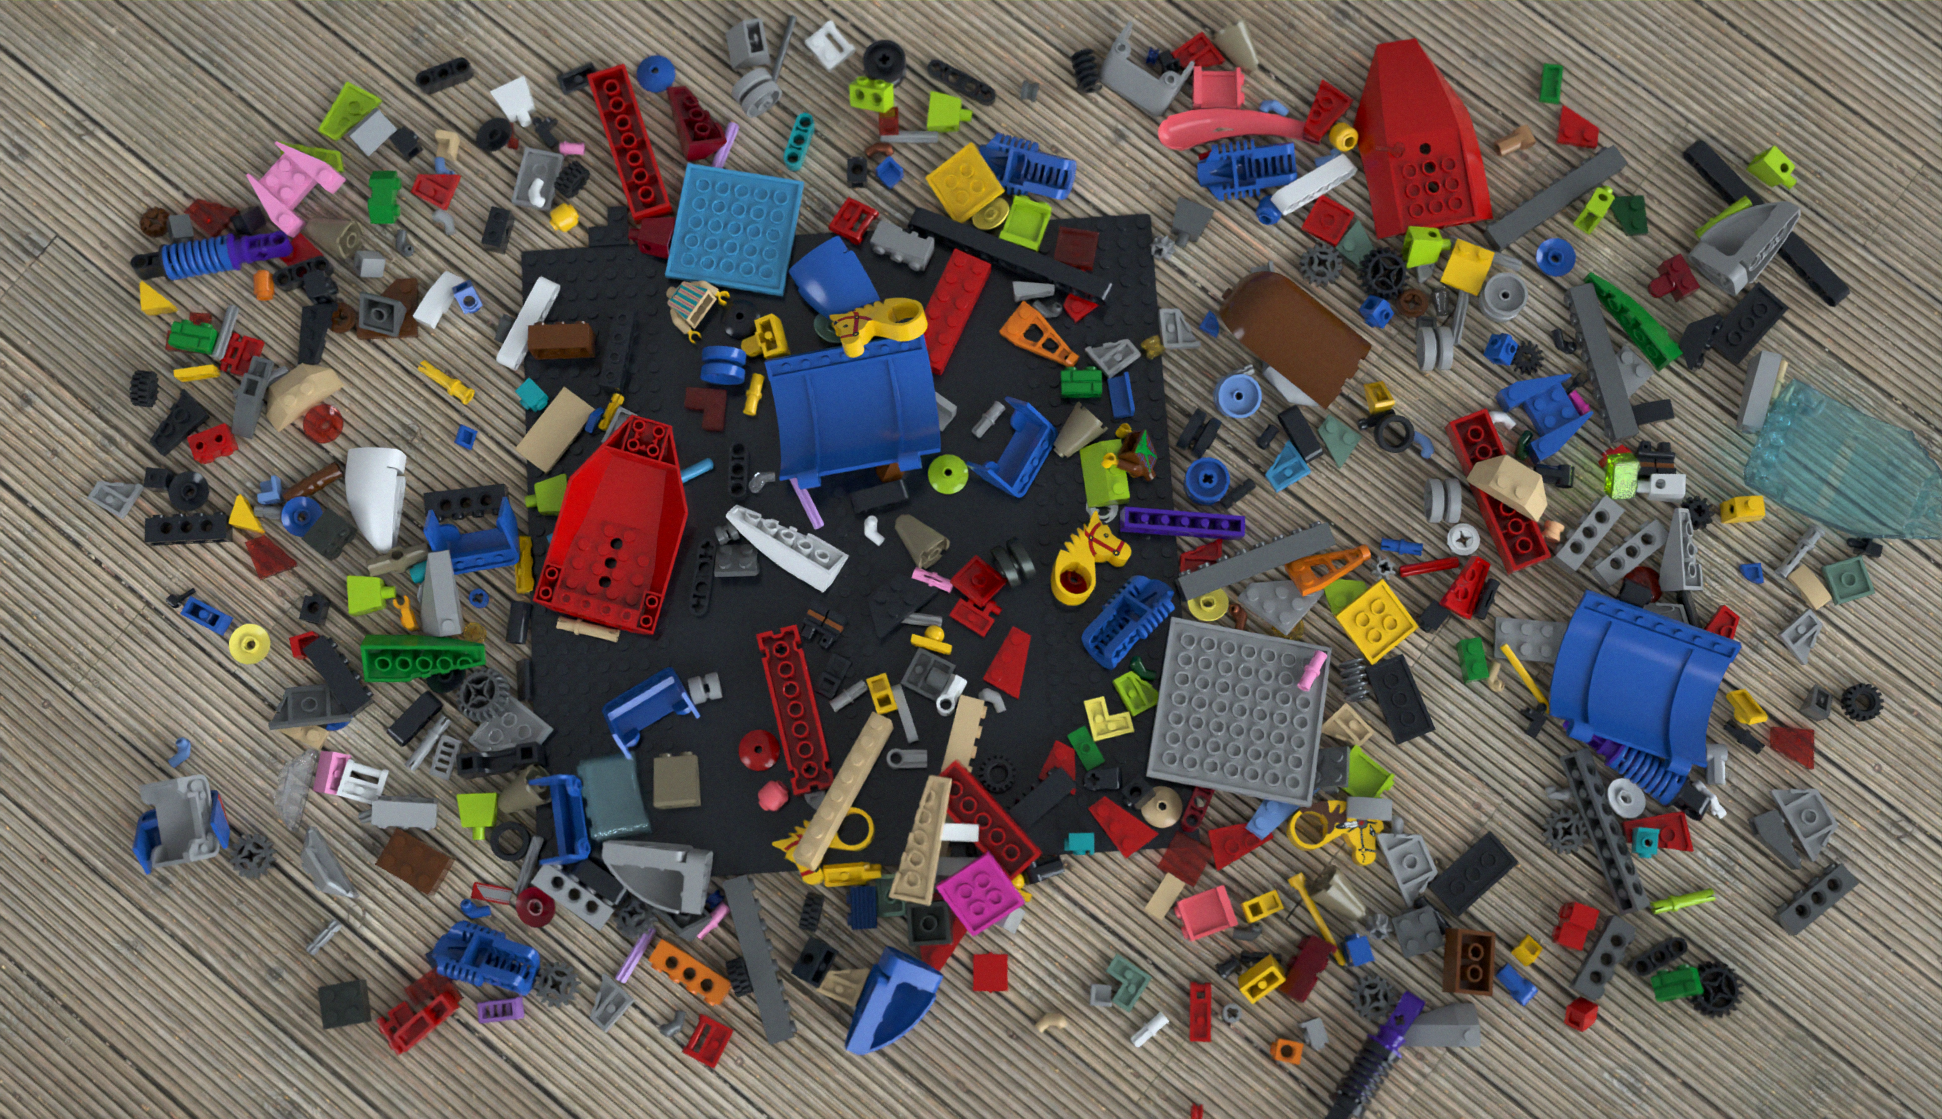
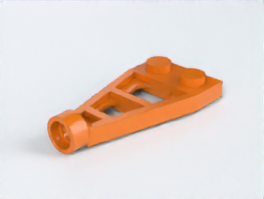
M1024 301L999 331L1000 335L1014 345L1066 367H1074L1080 358L1079 355L1074 353L1065 344L1044 317ZM1031 324L1038 325L1043 332V337L1038 342H1032L1024 337V333ZM1048 338L1053 339L1059 345L1055 353L1042 348V345Z
M1363 544L1354 549L1302 557L1286 563L1285 570L1301 595L1306 596L1322 590L1363 564L1364 561L1371 559V553L1368 546ZM1345 559L1347 564L1339 569H1336L1331 562ZM1315 565H1326L1329 573L1320 578H1317L1310 568Z

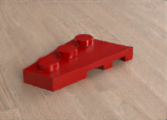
M1322 79L1303 131L1319 142L1352 106L1354 100Z
M1720 605L1703 630L1733 639L1740 617L1726 605Z
M1248 822L1207 831L1216 872L1273 839L1272 832L1261 840L1245 828Z

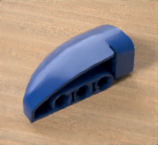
M840 236L833 237L813 249L788 271L799 287L798 291L801 296L816 311L829 320L830 315L846 314L860 306L880 300L857 256L852 250H848Z
M885 946L878 964L875 963L870 971L856 1006L844 1043L846 1051L857 1055H865L890 1045L913 1029L936 999L935 993L944 974L903 951Z

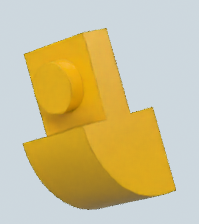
M886 673L866 679L877 714L881 715L898 709Z
M1276 889L1240 904L1248 924L1284 909Z

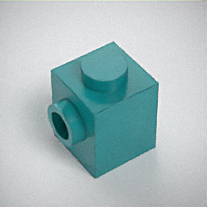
M530 378L515 390L516 394L521 398L520 404L526 410L531 408L536 412L537 410H542L548 403V396Z

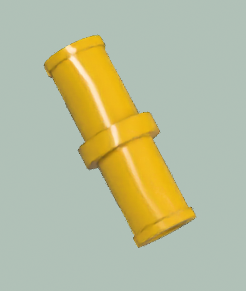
M752 374L749 390L746 391L747 399L743 413L747 415H756L758 401L762 398L761 389L765 379L763 375Z

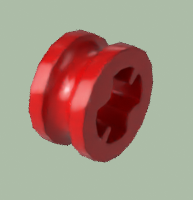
M1192 1103L1190 1119H1202L1203 1104L1197 1106L1195 1103Z

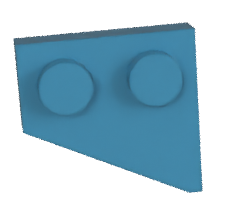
M1288 440L1281 453L1275 459L1274 464L1267 471L1265 478L1274 491L1278 493L1310 474L1311 470L1291 441Z

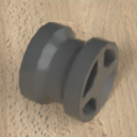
M1024 80L1020 100L1029 99L1035 103L1039 83L1031 84Z

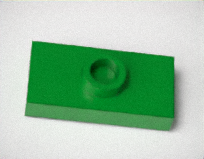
M1549 63L1542 65L1538 102L1559 104L1563 65Z
M1085 726L1067 735L1087 772L1105 762Z

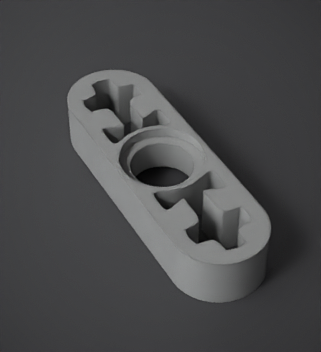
M901 684L891 686L908 742L918 741L919 739Z

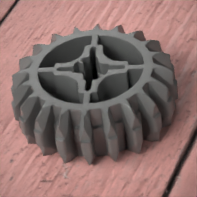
M482 667L481 671L475 669L474 674L468 673V678H464L463 685L458 687L460 692L455 693L459 698L455 701L459 705V711L466 718H470L474 722L484 723L485 720L492 721L493 716L499 717V711H505L503 706L504 704H509L506 698L511 697L508 692L511 688L502 673L497 672L493 668L487 669Z

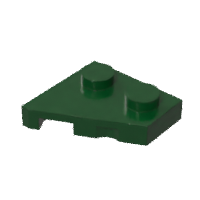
M1644 195L1615 197L1610 208L1614 213L1613 217L1621 225L1626 236L1647 235L1648 226Z

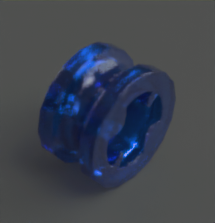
M1152 47L1149 48L1145 64L1152 63L1155 66L1159 49L1153 50Z
M718 889L706 899L705 903H709L712 910L725 899V896H721Z

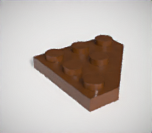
M417 278L396 279L380 295L400 301L407 309L397 337L360 328L358 317L357 338L359 340L418 337V321L414 319L413 315L418 308L419 280Z

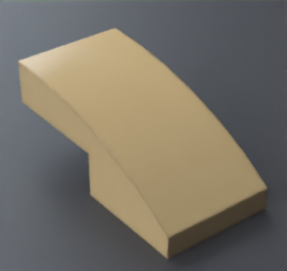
M1805 564L1788 575L1787 579L1802 593L1801 597L1815 611L1832 599L1823 584Z
M1167 873L1147 903L1144 911L1162 921L1185 883Z

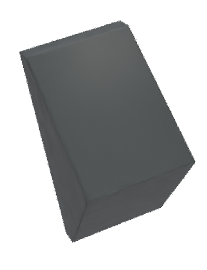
M1815 684L1798 711L1816 722L1827 719L1830 716L1833 695Z

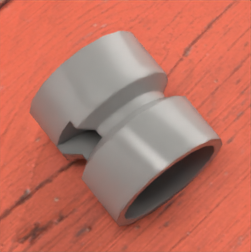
M717 672L705 674L704 678L697 676L688 679L694 705L706 702L707 698L711 700L723 698ZM704 684H709V692H706Z

